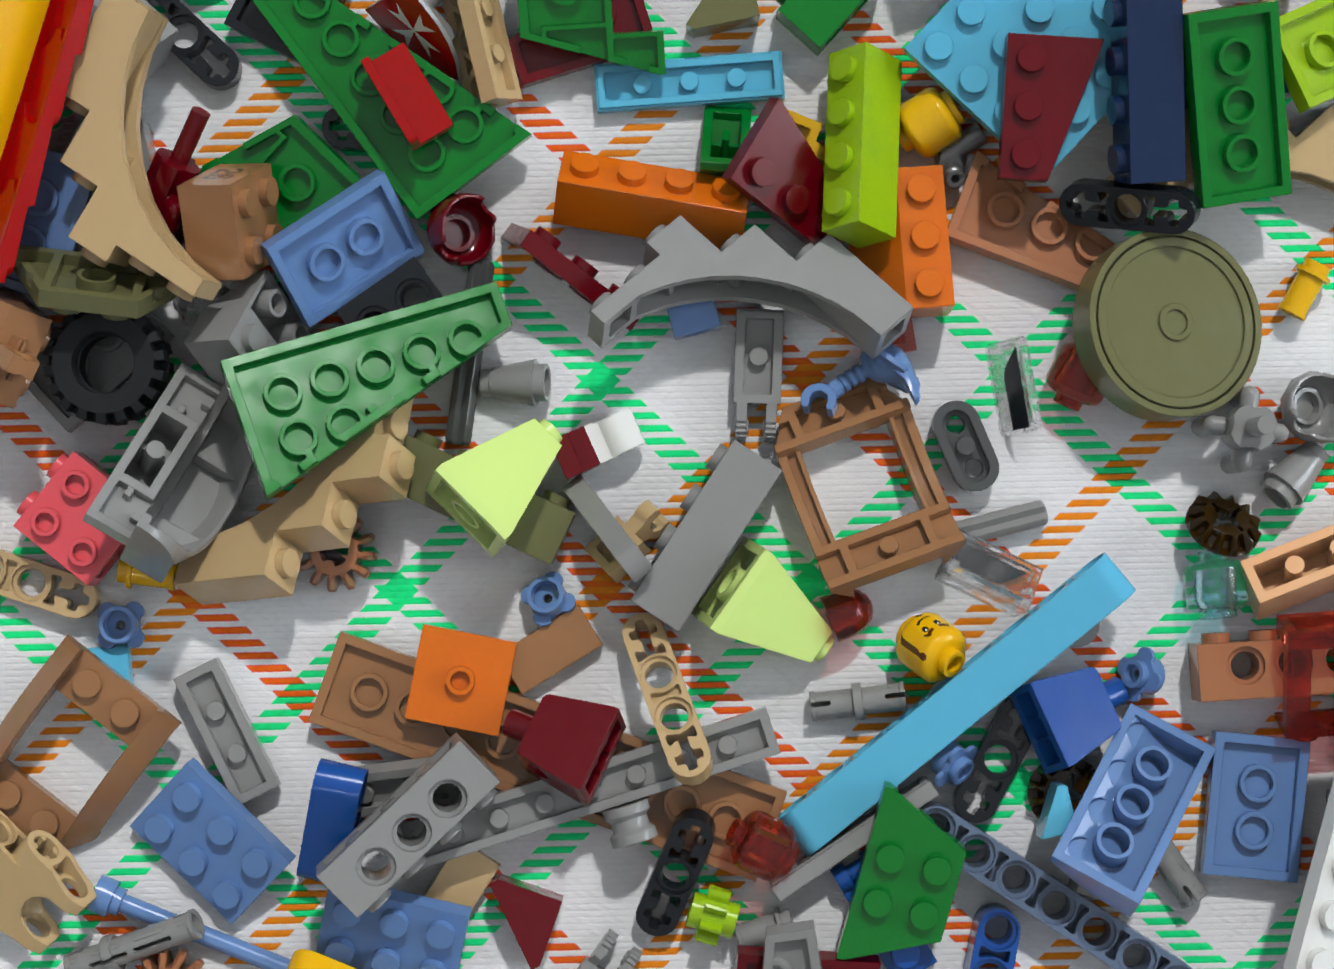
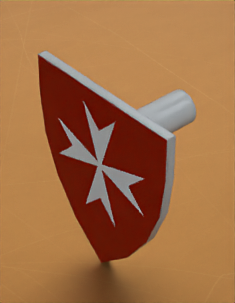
M379 0L365 9L392 39L394 38L399 43L404 42L408 49L447 76L458 81L462 78L459 59L452 43L457 33L435 9L443 0Z

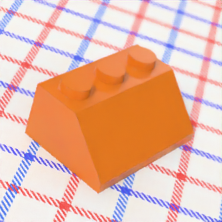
M943 165L898 168L895 239L862 248H857L848 243V250L913 306L910 318L948 316L955 306Z

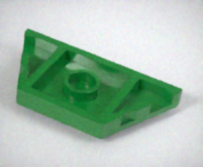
M884 781L837 946V959L846 960L941 942L966 857V847L949 832H944L937 826L935 820L925 811L915 807L899 793L898 788L891 782Z

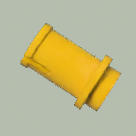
M1305 257L1302 264L1295 265L1294 269L1298 272L1285 297L1277 307L1286 314L1301 321H1305L1306 314L1323 284L1329 285L1330 279L1327 277L1331 270Z
M119 559L117 582L125 583V587L131 589L134 584L174 591L176 588L174 580L179 563L171 567L163 582L160 583Z

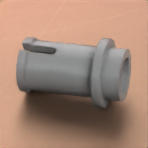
M774 907V913L742 923H736L735 933L738 944L744 946H764L766 926L794 922L789 908L780 910L779 907Z

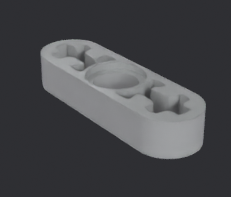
M581 474L562 488L634 583L654 569Z

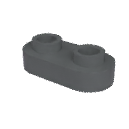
M957 400L940 406L932 417L931 429L953 481L966 491L976 492L987 489L998 477L999 462L977 411L970 404ZM951 416L959 417L963 422V429L958 434H953L947 429L946 423ZM970 459L979 461L982 466L981 473L977 477H971L965 471V465Z

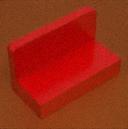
M404 42L372 61L369 56L360 60L365 72L413 151L454 128V124Z

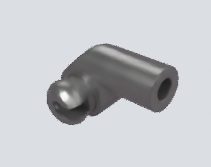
M976 122L962 130L961 138L937 154L936 165H943L944 186L948 189H957L964 184L967 176L965 174L967 155L988 143L983 131Z

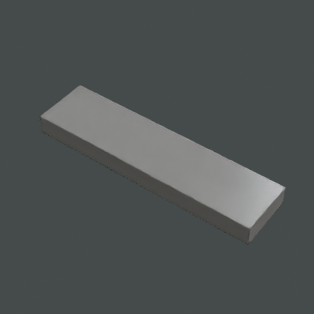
M923 776L899 791L918 809L939 795L930 780ZM877 807L847 826L812 855H804L770 878V886L780 902L867 844Z

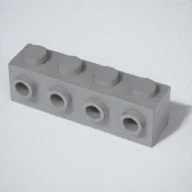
M733 440L729 448L720 443L705 466L713 472L703 488L694 483L680 505V508L687 512L677 528L669 523L654 545L656 549L661 551V554L653 564L654 569L636 583L632 580L628 586L635 591L630 601L678 632L783 471L736 440Z

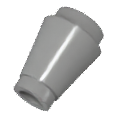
M537 359L491 369H482L480 373L481 396L537 406L539 402L549 401L551 395L550 367L548 364H539Z
M1305 441L1302 446H1299L1264 474L1265 481L1261 484L1260 488L1271 502L1284 510H1290L1294 505H1301L1329 456L1317 443Z

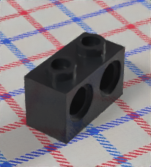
M412 257L336 312L345 324L370 318L376 314H384L405 308L404 296L408 290L414 287L426 289L428 301L443 297V295L419 261Z

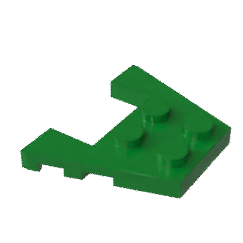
M518 0L520 38L606 59L609 62L632 66L658 75L666 74L663 30L614 32L612 0Z
M297 115L289 117L244 142L237 149L220 158H215L200 168L201 174L218 164L271 163L272 177L276 179L279 188V197L276 204L278 221L283 229L362 179L336 151ZM276 277V279H275L276 282L279 284V286L281 287V289L284 291V289H283L281 283L279 282L278 278Z

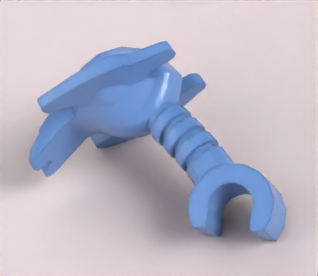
M891 344L874 359L862 351L860 365L857 364L851 370L844 371V374L841 373L836 377L837 379H832L827 384H811L801 394V404L805 414L810 413L811 404L815 399L824 398L827 400L826 410L828 416L834 417L838 409L837 399L844 395L845 391L851 390V387L858 386L859 382H865L867 378L878 383L888 384L904 393H909L915 405L920 401V382L905 352Z

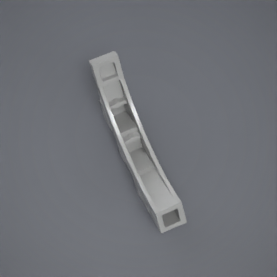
M680 215L669 225L661 224L648 235L644 243L646 248L643 264L638 265L629 273L624 284L612 294L605 292L596 299L589 311L588 336L602 348L632 322L657 311L706 301H738L778 307L806 316L844 336L874 359L906 331L913 306L829 234L816 245L808 243L793 258L759 227L753 225L741 236L739 234L732 235L719 250Z

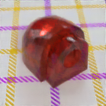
M854 589L855 597L830 593L819 598L830 628L838 643L867 629L872 621L874 613L872 602L867 594L859 589Z

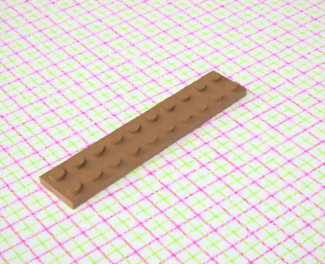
M344 631L340 632L310 714L309 722L412 759L432 756L457 732L496 772L500 783L494 788L504 791L539 779L524 769L517 755L521 742L504 736L502 733L504 721L511 709L514 708L534 716L540 704L539 701L508 691L499 737L406 719L405 713L416 657ZM624 732L613 755L653 742ZM727 770L709 776L706 781L698 785L690 786L684 784L646 796L650 806L647 812L649 822L656 826L658 835L644 842L662 848L676 816L681 811L689 808L704 810L713 818L716 826L713 845L705 864L756 882L770 838L757 834L755 831L759 826L744 820L747 817H752L753 820L770 826L763 829L765 832L773 833L777 823L774 819L777 818L778 820L787 790L732 770ZM602 811L579 818L612 830L611 824L604 821ZM771 816L775 817L772 824L768 821V818ZM692 825L691 829L687 831L682 849L690 852L695 837L700 835L701 828Z

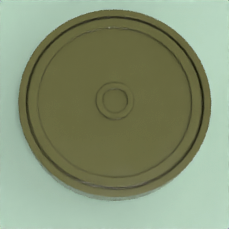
M1189 230L1181 234L1142 232L1113 245L1104 251L1088 268L1081 280L1074 300L1072 318L1073 337L1080 362L1086 374L1108 401L1124 412L1140 419L1154 422H1175L1213 411L1230 401L1243 388L1256 365L1261 346L1262 323L1254 289L1241 266L1224 248L1196 232Z

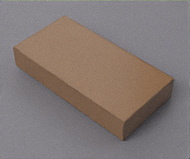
M579 604L575 606L573 611L564 613L552 620L549 626L541 627L518 641L511 677L522 695L603 645Z

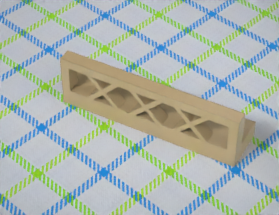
M443 0L447 22L457 33L452 43L459 59L463 88L479 98L481 104H489L495 109L522 100L500 1Z

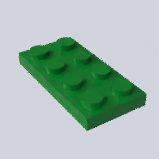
M1266 0L1183 13L1184 71L1194 193L1200 200L1201 208L1205 209L1292 194L1278 1Z

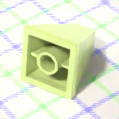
M534 418L442 463L434 471L425 491L494 557L514 531L562 446L560 442L563 438L549 421L542 419L538 422Z
M745 536L691 612L692 615L717 634L812 663L813 660H822L834 642V638L830 636L833 631L777 558L770 551Z

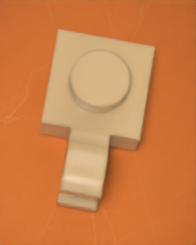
M649 500L643 502L626 523L618 516L615 517L644 556L651 551L644 541L660 537L670 523ZM598 535L584 547L585 551L616 583L627 574Z

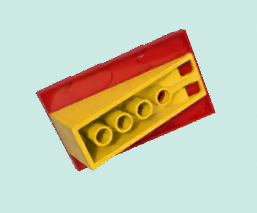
M0 0V283H5V278L13 272L27 210L28 207L35 206L52 128L59 122L62 116L75 55H82L94 0Z

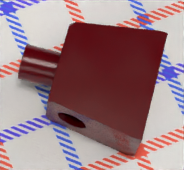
M548 694L542 698L534 716L514 708L511 709L504 721L502 733L504 736L521 742L517 755L524 769L582 805L589 806L626 729V725L619 708Z

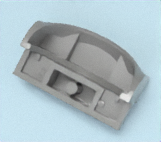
M181 363L83 518L84 522L126 545L119 558L120 560L160 583L163 582L173 565L200 553L217 537L234 511L251 472L253 461L226 383L222 387Z

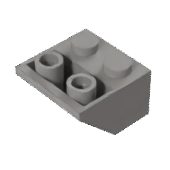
M260 270L204 307L184 344L211 380L223 387L225 380L220 369L221 360L314 333L301 322L289 298L268 270Z

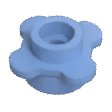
M558 572L546 573L545 576L539 577L530 585L525 586L521 592L522 602L531 607L534 612V622L542 627L549 626L553 618L562 612L569 613L573 611L576 605L575 597L566 592L562 585L563 577ZM547 595L552 596V601L549 603L544 602V598Z
M135 601L129 602L126 606H115L111 602H105L100 605L97 610L100 632L97 637L98 643L106 649H111L118 644H127L131 648L141 646L145 640V635L141 631V618L145 613L143 606ZM121 620L125 623V627L122 630L117 628V623Z
M1142 647L1137 655L1131 658L1123 657L1118 662L1117 672L1121 675L1122 682L1128 690V701L1137 702L1141 699L1142 694L1152 695L1162 688L1165 680L1164 666L1160 660L1155 658V653L1151 648Z
M952 741L937 753L931 762V770L936 774L934 784L942 787L945 783H950L954 786L964 782L974 769V762L972 760L977 754V748L974 745H970L964 749L956 741Z

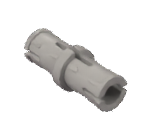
M898 681L899 683L861 687V683H852L849 689L809 692L812 721L817 722V720L855 716V721L865 720L864 715L895 711L905 712L907 711L906 698L897 697L905 696L903 681ZM828 704H829V706L812 707V706L828 705Z

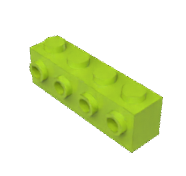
M866 41L829 54L825 163L823 168L822 232L857 248L895 239L897 223L902 61Z

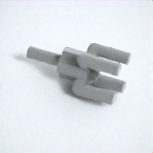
M1253 386L1243 387L1229 401L1230 405L1235 408L1229 410L1225 416L1209 415L1197 418L1191 425L1192 432L1196 436L1216 435L1222 437L1225 445L1231 449V455L1224 456L1220 462L1222 471L1228 474L1247 471L1251 466L1253 452L1261 451L1271 444L1282 443L1289 437L1288 428L1283 424L1277 423L1274 413L1268 407L1258 408L1260 394L1258 389Z

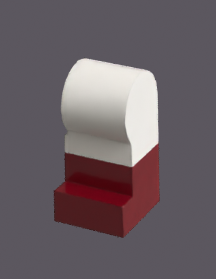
M628 408L600 421L589 423L561 435L563 439L560 444L562 446L556 457L566 479L569 481L646 442L631 408Z

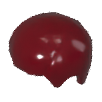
M453 194L440 202L428 216L426 232L430 245L434 252L449 265L460 267L472 266L487 257L495 242L494 224L497 218L486 208L483 203L485 198L480 194Z

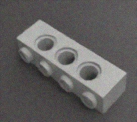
M456 732L316 865L317 878L357 918L367 909L371 913L375 912L388 900L392 893L389 888L402 875L408 879L425 864L427 857L424 854L437 842L441 845L446 844L459 832L462 827L460 820L472 808L480 811L491 802L498 792L494 787L500 783L496 772ZM449 783L459 788L457 798L449 804H440L433 799L434 791L442 784ZM411 817L420 819L424 823V827L419 835L406 838L397 832L398 826L403 820ZM371 852H382L389 858L387 865L379 871L365 869L362 866V861Z

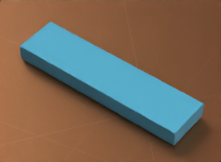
M781 51L665 59L666 74L662 75L617 63L594 65L598 114L766 102L770 97L780 98L781 100L785 99Z

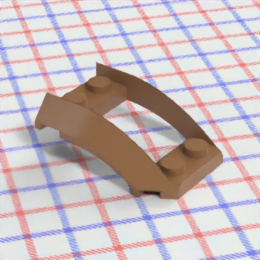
M867 378L863 383L859 382V385L856 387H851V390L845 391V394L837 399L838 409L834 417L828 416L826 410L827 400L824 398H817L812 402L809 414L803 412L801 401L783 407L779 420V433L776 445H774V451L780 468L783 470L782 473L794 506L830 593L854 598V589L940 557L943 564H945L965 545L964 535L962 531H959L953 518L951 507L930 462L907 397L903 399L887 389L886 384L872 381L870 378ZM886 424L919 510L835 541L801 454Z
M67 635L0 724V810L26 836L34 830H43L54 836L67 850L91 842L99 836L102 828L123 798L158 754L163 744L182 722L76 639ZM56 690L128 745L97 786L79 814L8 760L23 734Z

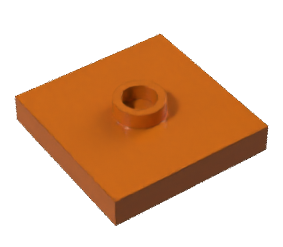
M423 624L405 718L499 737L518 642Z

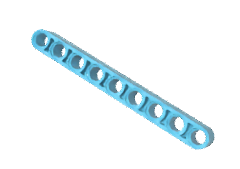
M1106 552L1098 555L968 660L956 675L942 681L779 815L780 825L806 856L815 853L879 801L884 781L891 782L897 787L1125 602L1136 591L1135 587Z

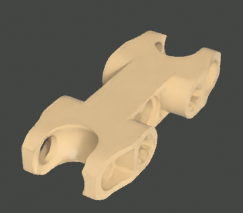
M0 810V931L10 936L24 948L41 954L60 936L59 926L45 909L42 897L52 901L62 911L77 916L97 897L96 892L74 856L54 836L43 830H34L26 836ZM63 883H67L75 888L79 897L74 896ZM26 921L35 926L41 932L42 937L32 933Z

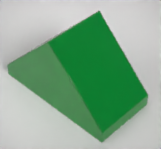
M705 105L699 173L717 176L724 174L750 131L751 109Z

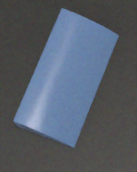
M1130 703L1121 720V729L1114 734L1050 860L1085 890L1114 909L1131 917L1140 905L1216 748Z

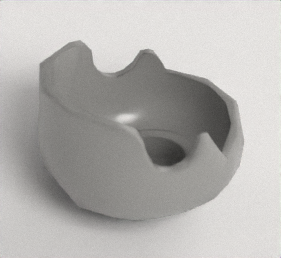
M1309 371L1292 379L1280 399L1285 426L1300 440L1319 444L1333 443L1334 375Z

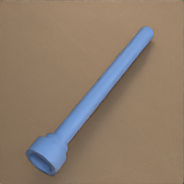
M102 875L95 887L97 897L87 909L104 917L108 913L117 916L120 912L148 924L157 923L178 915L127 895L128 889L120 887V881ZM205 925L203 938L192 940L261 969H287L291 960Z

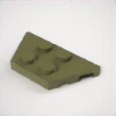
M19 245L13 269L38 307L52 308L53 311L59 314L72 315L85 312L101 314L104 318L113 321H122L129 318L138 319L178 297L166 288L169 280L157 272L152 277L130 264L124 267L108 263L106 268H103L89 261L80 252Z

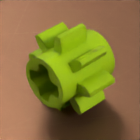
M709 884L707 895L694 892L685 926L696 929L695 941L716 947L719 936L728 939L732 938L741 904L730 902L731 890Z

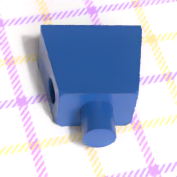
M1094 667L1036 680L1020 686L1009 695L1045 774L1075 765L1121 729V721L1115 708L1126 703L1129 699L1128 690L1121 679L1113 677L1102 682L1098 671Z

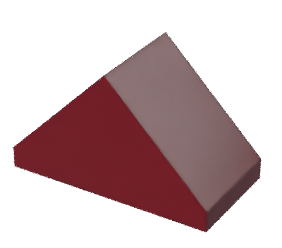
M499 874L493 877L489 884L530 969L537 968L541 964L564 895L504 874Z

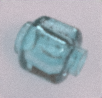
M1211 551L1198 552L1197 562H1192L1183 569L1185 603L1189 610L1199 613L1200 620L1237 617V609L1247 604L1248 591L1239 560L1228 559L1227 556L1218 555Z

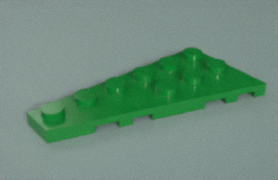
M252 0L378 169L385 172L391 186L417 221L432 212L440 202L456 194L532 137V134L497 112L491 105L481 104L479 98L408 49L454 124V128L413 151L360 60L367 56L372 61L401 43L373 26L371 22L337 0Z
M497 281L221 360L220 369L266 501L509 332L512 322Z

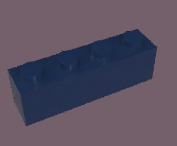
M1106 0L1104 4V19L1106 25L1110 27V47H1108L1105 54V67L1107 74L1111 77L1112 96L1107 100L1106 114L1108 122L1113 128V145L1108 149L1107 159L1109 170L1114 174V182L1143 184L1185 181L1186 150L1182 0Z

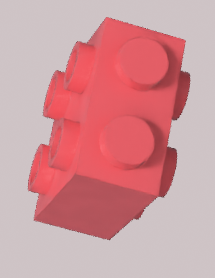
M73 451L70 456L65 453L62 454L53 463L47 472V476L51 479L40 493L33 491L24 499L17 509V513L21 517L13 526L87 586L98 585L118 561L126 545L83 521L87 510L111 474L85 453Z

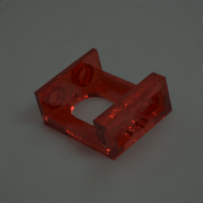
M1334 611L1276 615V633L1284 644L1283 706L1282 712H1275V720L1286 739L1311 742L1318 737L1334 736V708L1311 710L1312 650L1334 648Z

